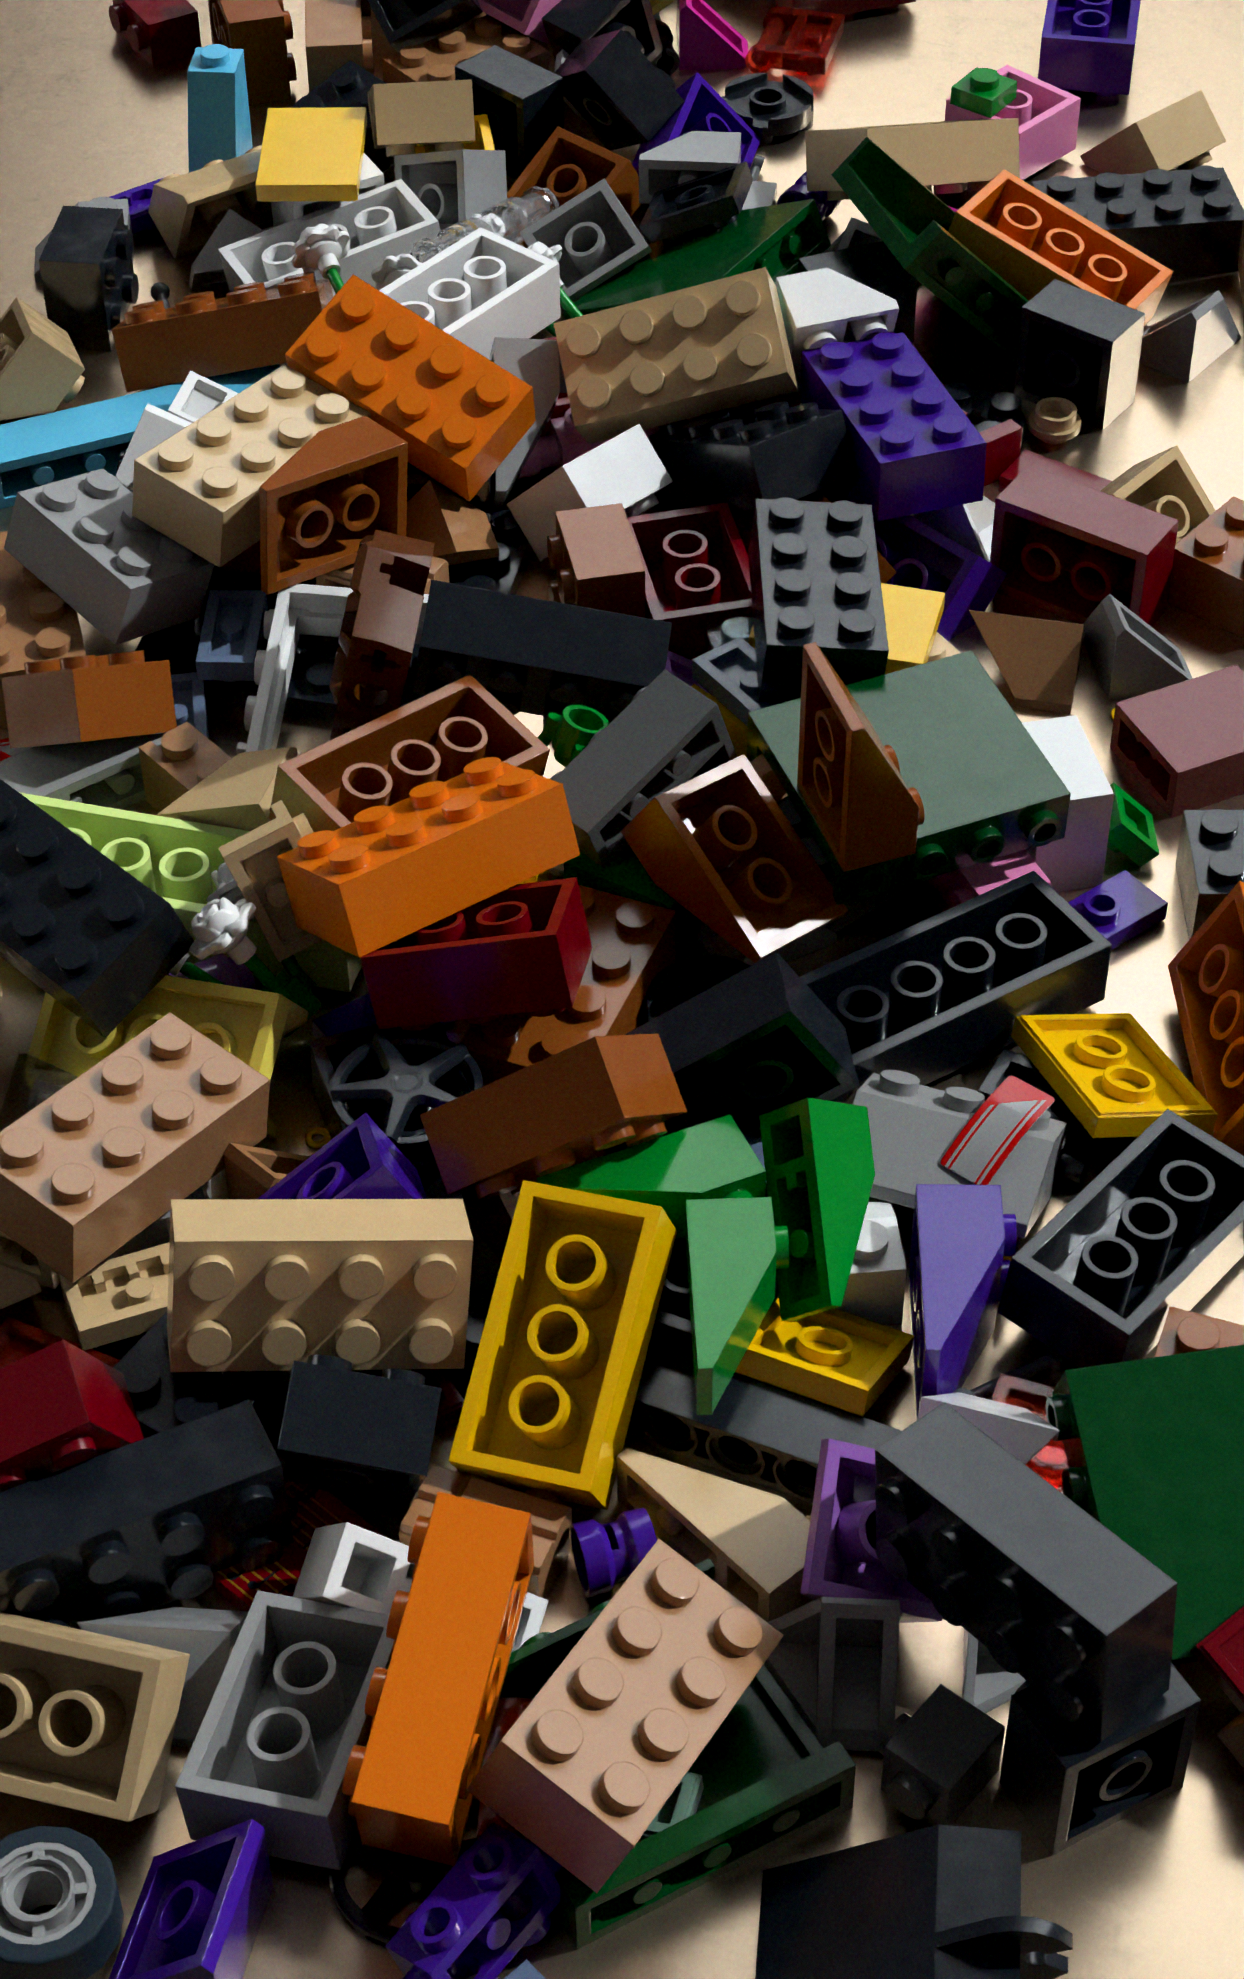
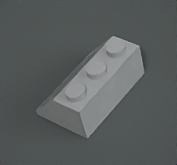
M884 1070L880 1074L873 1073L857 1090L852 1104L865 1106L868 1109L875 1177L870 1197L914 1208L916 1184L976 1185L942 1166L941 1159L962 1129L985 1102V1096L976 1090L965 1087H948L943 1091L920 1085V1079L917 1076L904 1071ZM1047 1110L1022 1137L988 1184L1001 1185L1003 1214H1015L1017 1236L1021 1238L1027 1236L1051 1198L1067 1126L1066 1122L1051 1119V1114Z

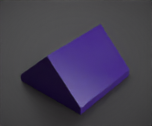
M250 1819L154 1856L109 1979H243L273 1890L264 1827L255 1820Z

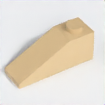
M627 1448L617 1455V1500L628 1510L645 1508L650 1516L655 1535L693 1565L710 1558L715 1565V1582L765 1621L770 1622L813 1601L800 1594L811 1515L804 1516L784 1497Z

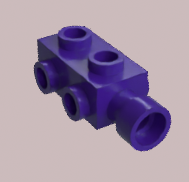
M492 1822L474 1844L459 1857L455 1866L417 1910L406 1918L402 1927L386 1944L385 1947L404 1975L402 1979H466L475 1974L477 1975L473 1979H498V1975L522 1947L539 1942L549 1931L551 1926L550 1913L561 1901L560 1884L555 1875L563 1866L525 1836L521 1838L497 1823ZM529 1912L524 1918L517 1920L522 1914Z

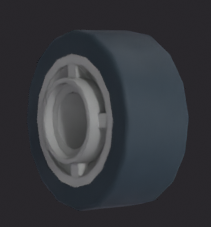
M36 1826L7 1835L0 1840V1979H88L104 1966L118 1945L124 1918L111 1859L94 1839L67 1827ZM57 1905L47 1913L40 1915L29 1914L40 1906Z

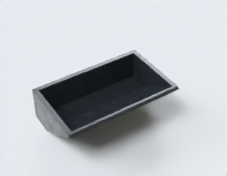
M938 1824L763 1870L755 1979H1054L1068 1973V1957L1057 1952L1073 1949V1934L1059 1924L1037 1917L1021 1916V1831Z

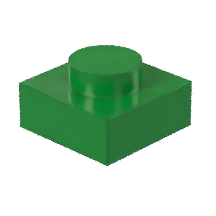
M976 67L951 87L950 104L992 118L1016 99L1017 81L999 75L996 70Z
M1113 782L1110 784L1114 793L1107 847L1114 853L1121 851L1138 866L1142 867L1159 855L1152 814Z

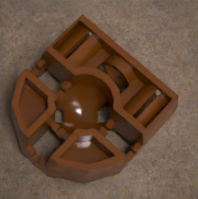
M375 530L374 535H367L360 541L350 583L353 592L348 595L338 640L340 646L337 648L329 683L332 696L337 704L330 740L400 707L435 543Z

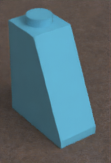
M221 44L196 47L187 71L189 173L201 169L213 160L220 159L226 161L244 155L253 148L244 50L228 48Z

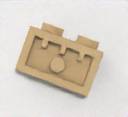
M282 800L270 805L276 816L275 819L218 848L242 895L248 902H252L256 906L253 915L278 962L322 940L297 927L277 860L278 855L298 847L297 842L302 837L313 833V830L304 813L291 818Z
M170 1242L102 1261L74 1283L59 1274L67 1316L71 1327L77 1332L83 1351L146 1333L167 1312Z

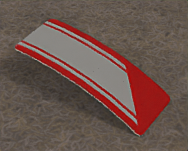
M1008 1076L962 1129L941 1159V1165L976 1185H988L1022 1137L1054 1103V1097L1015 1076Z

